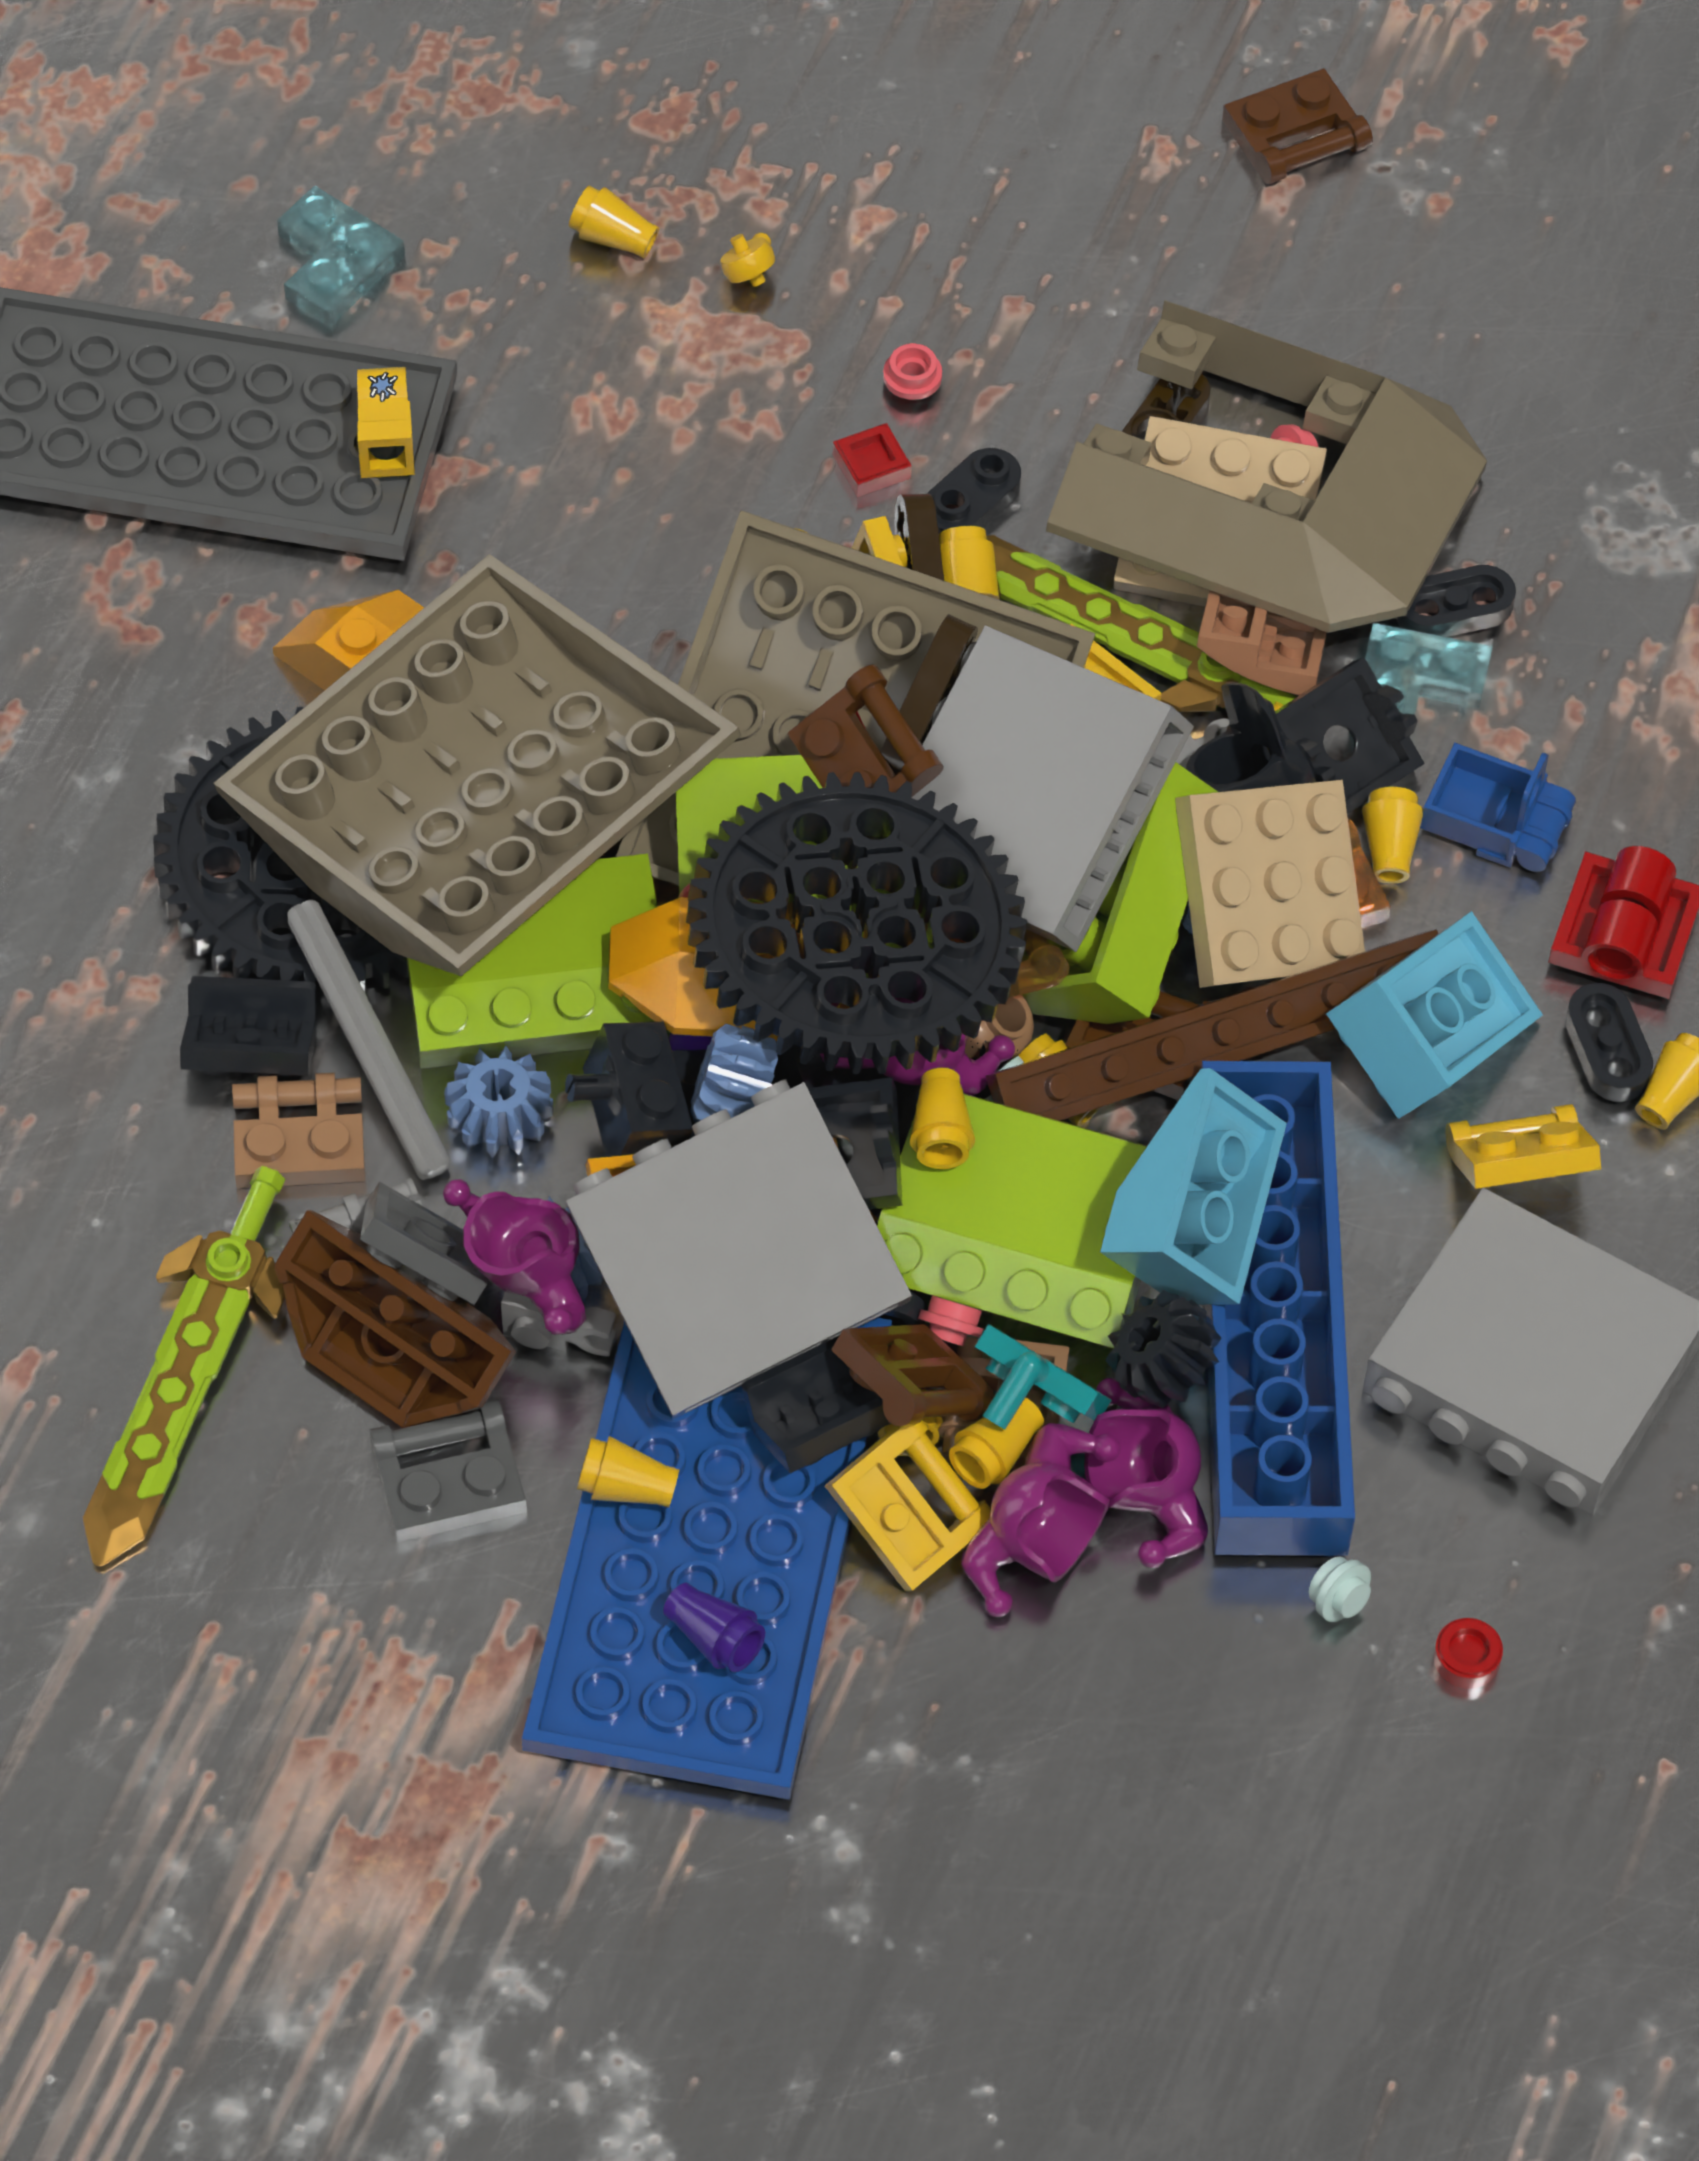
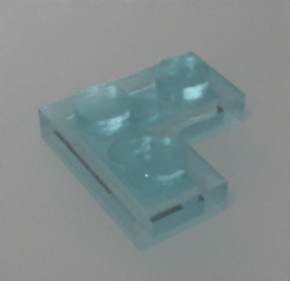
M315 185L277 220L278 235L312 256L308 262L284 283L285 299L329 327L405 256L404 240Z
M1373 623L1365 659L1381 686L1389 685L1403 693L1405 698L1397 705L1399 711L1403 714L1416 715L1419 697L1480 709L1493 646Z

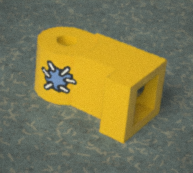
M406 367L357 369V428L361 478L415 475L411 408L407 395ZM404 447L403 452L398 457L389 460L376 458L370 452V448Z

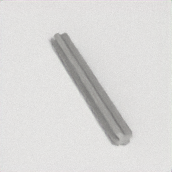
M307 900L292 907L288 911V924L417 1176L422 1180H429L444 1173L449 1169L450 1157L319 903L315 900Z

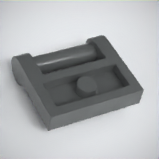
M499 1399L486 1402L483 1408H480L478 1411L391 1431L389 1425L369 1429L372 1450L397 1543L527 1512L526 1497L507 1434ZM482 1436L486 1438L487 1449L400 1469L397 1456Z

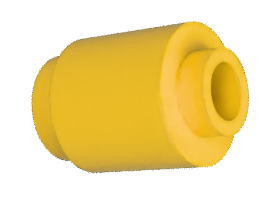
M959 526L940 532L939 541L944 581L999 600L994 545L991 541L987 540L986 530L978 526Z

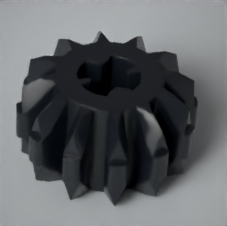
M1163 1290L1155 1299L1141 1295L1137 1310L1134 1313H1121L1124 1324L1121 1330L1108 1335L1114 1349L1108 1354L1105 1361L1111 1366L1112 1372L1115 1373L1114 1378L1120 1382V1387L1134 1398L1139 1397L1149 1404H1155L1164 1408L1171 1399L1185 1403L1190 1387L1194 1384L1206 1386L1202 1375L1206 1368L1219 1363L1213 1349L1221 1340V1336L1211 1324L1212 1319L1206 1315V1310L1193 1300L1188 1301L1184 1297Z

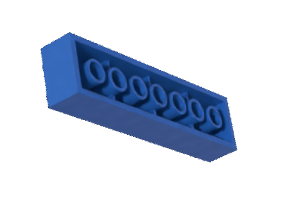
M1202 1061L1201 1069L1211 1068L1287 1123L1240 1304L1205 1305L1206 1315L1212 1319L1211 1324L1221 1336L1218 1345L1213 1349L1219 1363L1208 1367L1215 1555L1348 1556L1355 1522L1331 1062Z

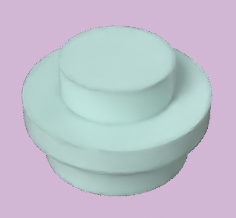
M1341 1556L1328 1560L1316 1572L1309 1587V1597L1316 1603L1317 1613L1329 1622H1336L1345 1617L1350 1618L1359 1613L1370 1597L1371 1572L1367 1566L1358 1560L1348 1561Z

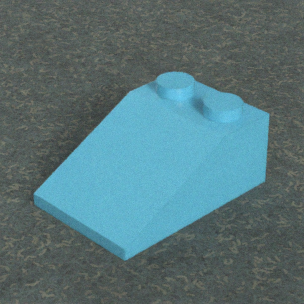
M1472 911L1326 1013L1337 1029L1341 1040L1351 1049L1373 1081L1379 1095L1386 1100L1398 1119L1452 1086L1543 1016Z
M1211 1068L1200 1069L1116 1191L1100 1253L1160 1293L1166 1290L1171 1294L1184 1297L1188 1301L1193 1300L1198 1305L1240 1304L1287 1123Z

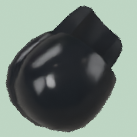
M1237 682L1223 684L1221 687L1229 719L1227 730L1200 746L1188 760L1186 769L1218 792L1317 782L1310 757L1303 746L1287 738L1279 724L1273 704L1248 685Z

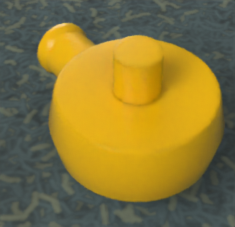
M761 232L755 234L748 241H746L743 234L732 237L730 242L733 248L727 251L720 259L723 274L731 283L750 280L753 287L761 285L766 281L762 273L775 263V255L770 237Z

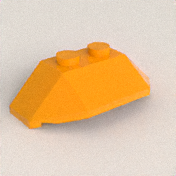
M394 590L316 609L273 647V654L325 691L424 607L400 590Z
M679 897L612 926L610 929L608 988L620 997L625 996L642 1013L655 1022H664L666 1030L672 1034L712 1037L713 1033L725 1024L736 1026L733 1024L736 1005L719 1009L716 1005L719 988L705 989L703 986L705 968L694 967L695 947L689 946L687 942L690 924L686 923L688 898ZM752 902L755 904H763L761 902ZM787 908V912H786V917H785V919H787V920L790 921L789 913H788V908ZM796 932L797 942L799 944L800 933ZM821 949L822 951H825L827 953H839L838 951H835L833 949ZM756 954L762 958H775L769 954ZM840 1003L837 1008L848 1009L850 1007ZM753 1020L743 1026L755 1029L756 1022ZM773 1033L769 1036L777 1041L778 1036Z

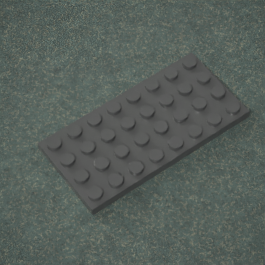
M0 287V495L404 561L456 382L457 362L456 360ZM406 367L407 395L411 408L415 475L361 478L357 428V369ZM403 446L370 448L373 456L383 460L396 458L404 450Z

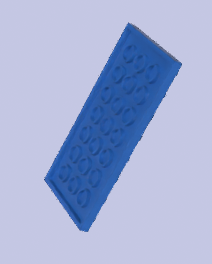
M875 1318L858 1328L892 1326V1320ZM624 1321L595 1439L607 1442L608 1437L611 1436L667 1466L680 1469L669 1508L656 1504L591 1500L592 1493L582 1491L522 1735V1751L790 1800L851 1522L825 1488V1485L866 1451L869 1436L863 1437L824 1456L820 1461L812 1465L804 1466L789 1473L754 1435L742 1386L673 1420ZM687 1582L700 1591L756 1613L757 1622L765 1628V1640L758 1655L746 1668L739 1672H732L728 1668L716 1669L680 1628L664 1616L665 1602L678 1585Z

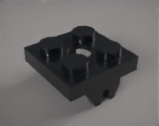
M1365 657L1352 661L1275 711L1279 724L1287 738L1303 746L1310 757L1317 782L1343 780L1347 814L1367 802L1368 796L1373 790L1390 787L1425 764L1410 738V735L1415 731L1418 720L1414 714L1401 713L1397 706L1405 698L1403 693L1389 685L1381 686ZM1337 725L1346 728L1353 737L1354 749L1351 756L1345 761H1336L1325 751L1324 735L1332 726Z
M892 1077L807 1088L832 1138H844L853 1145V1156L846 1166L868 1209L902 1206L897 1088Z

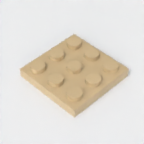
M1153 416L1149 418L1145 441L1152 443L1149 461L1146 466L1252 503L1263 483L1291 491L1314 501L1319 494L1326 460V448ZM1118 558L1114 577V590L1206 606L1209 594L1208 589Z
M1343 780L1197 794L1175 798L1200 988L1288 977L1365 951Z

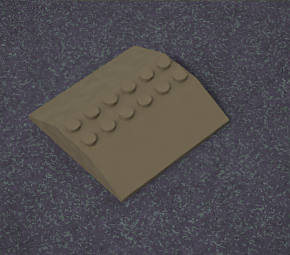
M740 510L678 685L739 727L741 736L716 758L801 755L787 733L843 689L847 680L865 666L872 664L878 666L888 681L885 690L900 710L941 623L948 614L978 627L975 642L986 625L1083 668L1085 667L1095 633ZM866 705L858 710V713L866 731L880 751L887 737ZM675 792L623 837L616 857L648 853L652 877L679 886ZM865 836L869 839L874 838V836ZM915 900L912 909H916ZM924 923L927 932L928 923ZM949 938V940L956 943H966L960 939Z
M488 554L213 784L216 791L313 892L393 953L462 976L737 740L741 733L738 726L494 556Z

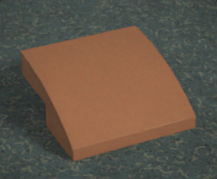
M1209 590L1197 647L1226 668L1250 680L1274 689L1301 695L1317 684L1327 632Z

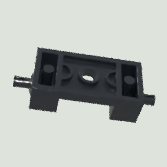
M664 1022L603 1023L584 1063V1074H568L566 1077L565 1091L568 1094L567 1099L569 1102L591 1100L606 1157L633 1155L664 1139H668L671 1147H674L695 1137L691 1127L696 1123L692 1120L690 1102L700 1071V1065L703 1062L707 1049L672 1050ZM793 1044L782 1055L777 1054L778 1061L771 1085L786 1080L790 1089L803 1082L807 1088L888 1077L883 1073L880 1074L876 1068L861 1069L859 1074H853L851 1069L834 1068L833 1071H828L820 1053L817 1052L806 1065L800 1063L801 1047ZM836 1137L839 1152L847 1165L853 1156V1145L844 1138Z

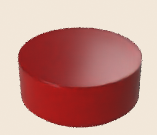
M1474 1618L1454 1620L1444 1626L1438 1634L1433 1655L1436 1670L1445 1681L1456 1687L1464 1689L1482 1687L1492 1681L1499 1671L1503 1656V1644L1496 1630L1484 1621Z

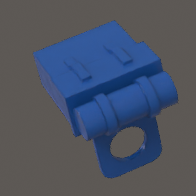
M1454 742L1423 807V818L1420 828L1477 849V856L1511 868L1517 856L1519 864L1524 868L1534 872H1541L1546 868L1549 859L1553 858L1557 852L1563 829L1568 827L1573 817L1572 810L1576 803V798L1569 790L1547 782L1548 774L1545 772L1549 755L1546 753L1541 754L1534 771Z

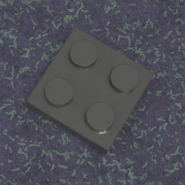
M379 1181L366 1202L360 1240L368 1244L366 1247L367 1251L387 1266L399 1269L404 1264L425 1276L423 1279L425 1285L439 1296L450 1301H457L460 1296L475 1305L488 1284V1278L471 1262L464 1248L463 1229Z

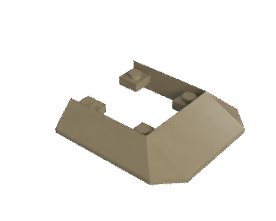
M1164 300L1161 319L1140 351L1138 371L1192 389L1204 370L1307 406L1302 429L1347 444L1315 501L1291 491L1263 483L1254 501L1249 503L1146 466L1149 461L1151 442L1096 423L1085 442L1077 441L1048 518L1046 531L1328 633L1406 616L1484 473L1487 459L1452 406L1381 375Z

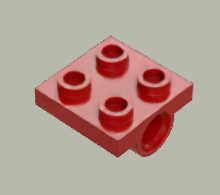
M1644 846L1625 847L1617 853L1615 860L1585 851L1551 947L1548 963L1669 999L1699 912V885L1677 879L1674 863L1666 855L1652 848Z

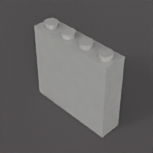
M985 625L978 640L966 650L961 663V672L948 697L944 698L935 709L932 727L922 745L925 750L930 749L935 752L944 766L943 771L911 798L919 800L931 790L936 793L934 809L940 811L952 803L958 805L955 817L957 824L975 818L978 823L974 839L992 835L995 841L991 855H1007L1009 860L1005 874L1017 875L1019 879L1015 895L1025 899L1022 918L1027 919L1026 929L1077 952L1194 726L1169 704ZM939 884V886L954 889V887H951L949 885Z
M786 1080L768 1086L751 1097L755 1107L733 1118L730 1117L727 1109L714 1113L691 1127L695 1137L674 1147H671L668 1139L658 1141L632 1156L636 1166L612 1177L609 1169L606 1168L578 1181L573 1185L577 1195L566 1200L567 1207L673 1420L742 1386L745 1381L839 1336L843 1329L858 1328L911 1300L912 1295L804 1082L791 1089Z
M1482 1188L1370 1356L1363 1392L1371 1395L1374 1401L1385 1410L1397 1414L1404 1413L1425 1424L1441 1440L1454 1445L1462 1444L1486 1457L1491 1465L1500 1472L1510 1476L1519 1475L1545 1489L1548 1495L1556 1502L1567 1507H1579L1594 1516L1699 1350V1300L1501 1196Z

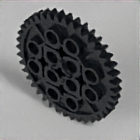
M303 706L297 707L295 715L303 709ZM278 710L272 711L271 727L264 728L254 717L249 718V735L245 737L232 727L226 729L227 747L225 748L221 744L209 740L206 743L207 760L192 755L189 758V775L177 773L174 777L175 792L165 793L163 797L164 813H157V834L153 835L155 856L154 873L155 877L159 878L160 899H166L168 919H178V933L181 939L193 937L194 953L200 956L213 951L212 966L216 971L234 963V978H247L251 973L257 975V979L313 982L316 985L317 995L320 985L293 932L285 935L271 932L276 928L291 929L288 924V911L307 900H315L321 903V909L334 933L342 930L357 933L351 937L335 936L364 992L366 991V979L373 978L383 989L388 988L389 970L394 969L405 978H409L407 958L405 956L393 953L313 892L261 837V851L257 852L256 880L252 882L250 847L254 846V829L216 791L213 783L286 723L282 714ZM226 818L233 819L236 821L232 824L225 825L215 822L219 819ZM223 871L233 874L232 876L227 878H217L212 876V874L216 872ZM281 874H290L296 878L283 881L274 877Z
M830 772L827 776L825 788H818L809 776H804L801 791L798 794L786 783H780L776 802L771 797L760 792L756 795L754 811L743 805L737 807L735 822L731 823L723 820L719 826L718 839L709 838L706 842L704 858L697 859L694 879H691L686 914V923L690 924L687 942L689 946L695 947L694 967L705 968L703 978L705 989L719 988L716 1001L719 1009L736 1005L733 1024L741 1026L754 1020L756 1025L753 1040L756 1042L769 1037L772 1033L778 1036L776 1053L779 1055L785 1053L794 1044L801 1047L800 1063L806 1065L817 1052L824 1054L826 1070L833 1071L840 1057L848 1058L853 1074L860 1073L864 1059H872L880 1074L886 1073L889 1057L894 1056L905 1070L912 1069L915 1051H918L930 1063L935 1062L940 1044L955 1052L959 1049L962 1034L975 1039L978 1036L981 1021L992 1023L995 1019L998 1004H1006L1011 984H1016L1026 945L1024 936L1027 928V919L1022 918L1025 899L1015 895L1019 879L1017 875L1005 874L1009 858L1007 855H991L995 841L992 835L974 839L978 823L975 818L965 820L959 824L955 822L958 805L955 803L942 808L940 811L934 809L936 793L931 790L919 800L911 798L912 783L908 781L896 793L889 791L887 777L884 775L879 776L873 788L865 787V782L860 772H854L849 786H842L836 774ZM865 836H874L880 840L869 839ZM801 841H812L817 845H810ZM939 884L949 885L951 887H954V889L944 888L939 886ZM875 890H886L888 892H891V894H884ZM811 895H823L827 897V899H820ZM749 899H754V900L762 901V902H764V903H763V904H755V903L749 902V901H747V900H749ZM914 900H915L916 909H912ZM787 908H788V913H789L790 921L787 920V919H785V917H786V912H787ZM924 923H928L927 932ZM796 932L800 933L799 944L797 942ZM949 938L960 939L966 943H956L949 940ZM885 944H897L903 948H892ZM821 949H833L835 951H838L839 953H827L825 951H822ZM756 954H769L775 958H762ZM895 998H906L914 1003H902ZM841 1003L846 1006H849L850 1008H837L835 1006H832L831 1004Z

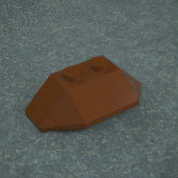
M307 1210L274 1264L279 1284H283L287 1310L301 1357L402 1428L483 1408L516 1353L515 1349L493 1321L460 1297L457 1301H450L439 1296L423 1282L425 1276L402 1264L399 1269L385 1265L367 1251L366 1247L368 1244L360 1240L361 1234L312 1210Z

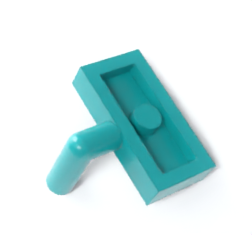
M989 1324L975 1345L977 1349L992 1357L985 1369L1004 1380L983 1416L1005 1430L1033 1384L1046 1391L1040 1403L1072 1423H1075L1080 1413L1095 1421L1097 1415L1104 1413L1112 1401Z

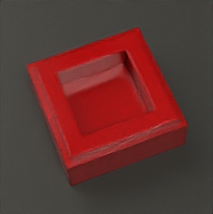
M887 423L833 441L832 455L857 498L911 479L912 465Z

